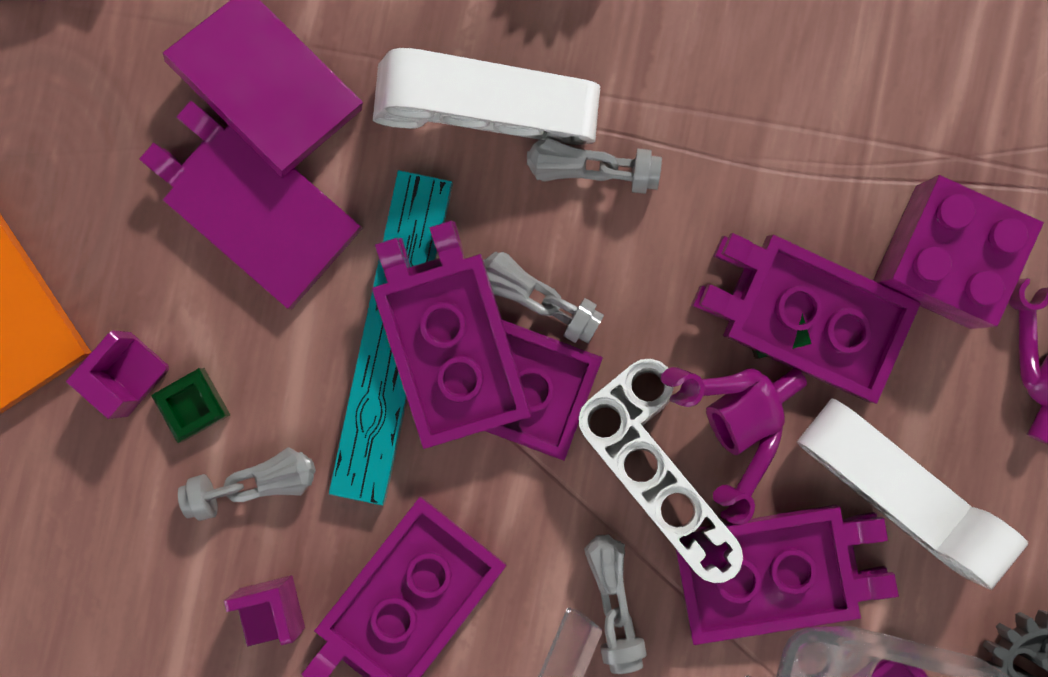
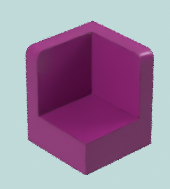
M112 330L66 382L107 419L128 417L168 372L169 366L131 332Z
M293 575L239 588L224 600L226 612L239 611L247 647L279 639L281 646L290 644L305 629Z

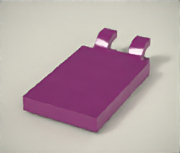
M190 101L176 117L204 141L183 164L164 148L162 149L154 142L139 160L173 187L163 198L165 203L287 309L292 310L363 228L295 168L281 178L229 125L224 129L203 109L198 107L193 101Z
M448 221L429 227L439 258L410 267L403 238H394L375 244L388 283L373 287L372 291L423 449L531 417L528 401L482 254L465 259L455 221Z
M731 233L729 237L722 236L713 257L744 268L733 294L731 295L711 284H708L707 287L699 286L691 306L728 320L729 323L723 334L724 337L754 351L768 355L767 357L798 369L811 377L868 403L877 404L921 303L774 234L766 237L762 247L734 233ZM803 313L805 323L800 324V320ZM807 329L811 344L793 349L797 331Z
M420 496L314 630L327 642L301 675L303 677H329L339 662L343 660L363 677H421L505 569L506 563Z
M830 505L752 518L742 525L730 522L723 523L740 544L743 562L741 569L735 577L722 583H712L702 579L676 549L693 645L861 619L858 602L899 597L895 574L893 572L888 573L885 566L869 568L858 572L853 545L888 541L885 520L883 517H877L875 512L855 515L843 520L840 507ZM712 525L698 527L696 531L679 539L684 547H687L692 539H695L706 554L705 558L700 562L702 567L705 568L713 564L718 569H721L727 564L723 557L724 552L728 549L726 543L724 542L717 546L710 542L702 533L703 530L711 528Z

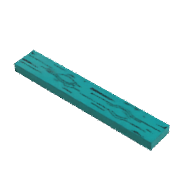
M398 170L383 242L394 238H403L410 267L435 260L438 257L429 227L445 223L453 183L448 180ZM380 260L378 261L373 287L388 283ZM373 291L329 494L383 506L388 493L407 397Z

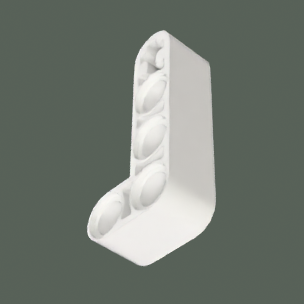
M397 48L390 50L378 64L373 121L389 127L409 129L422 127L429 121L539 140L551 138L564 144H592L596 139L600 85L585 79L420 49Z
M641 359L630 365L584 404L579 415V427L584 437L695 573L702 579L712 583L726 582L734 578L741 569L743 562L742 548L733 534L643 427L645 423L663 410L670 402L669 398L674 387L664 384V393L654 401L640 400L635 396L632 391V385L637 376L643 373H652L661 378V374L668 369L660 361ZM608 407L619 413L621 425L614 435L602 438L596 436L591 431L589 422L596 410ZM636 450L650 452L657 461L656 474L646 482L634 481L625 472L624 464L626 458ZM674 493L685 495L693 505L694 512L692 518L683 526L675 527L669 525L661 515L662 502L667 496ZM705 517L712 526L703 530L702 533L713 544L718 546L725 542L728 546V549L723 554L727 564L721 569H718L713 564L705 568L702 567L700 562L705 558L706 554L695 539H692L687 547H684L679 540L681 537L696 531Z
M830 399L797 440L798 445L936 558L961 576L989 590L996 586L1028 546V541L1015 529L993 514L969 505L861 416L836 399Z

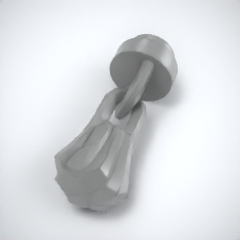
M551 138L538 140L532 145L530 151H527V165L536 179L543 182L566 178H584L599 181L614 178L631 181L632 193L646 194L647 189L658 190L662 157L652 156V150L637 148L635 159L615 158V156L606 152L579 149ZM587 160L601 161L599 171L586 170ZM618 167L632 168V172L619 171Z
M494 252L485 260L483 259L494 295L516 301L540 315L554 316L568 325L563 336L574 343L577 342L578 338L587 344L590 342L604 317V314L595 310L597 304L584 298L577 307L561 299V296L555 289L529 275L507 253ZM534 289L546 295L542 304L529 298ZM562 308L563 310L571 313L572 316L570 317L569 315L565 314L559 309Z
M288 447L261 464L233 473L226 478L224 486L217 489L213 488L210 479L205 474L189 478L186 485L178 488L179 506L187 519L195 517L198 521L216 517L218 511L217 498L227 496L232 502H245L270 495L301 496L313 482L314 473L316 472L315 465L312 459L302 452L298 453ZM255 478L257 488L239 492L244 489V484L237 482Z
M609 534L596 535L584 550L597 582L606 616L604 629L607 643L600 646L602 660L604 664L609 665L612 674L632 673L643 668L642 658L646 657L647 653L644 639L635 636L632 618L628 611L623 580L625 544L613 539ZM609 595H617L619 607L611 609ZM624 626L626 638L616 639L614 627L621 628Z

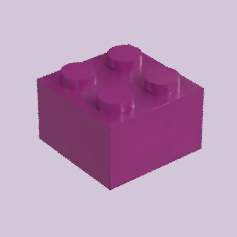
M938 175L915 187L873 281L921 303V307L969 329L998 327L1044 222Z

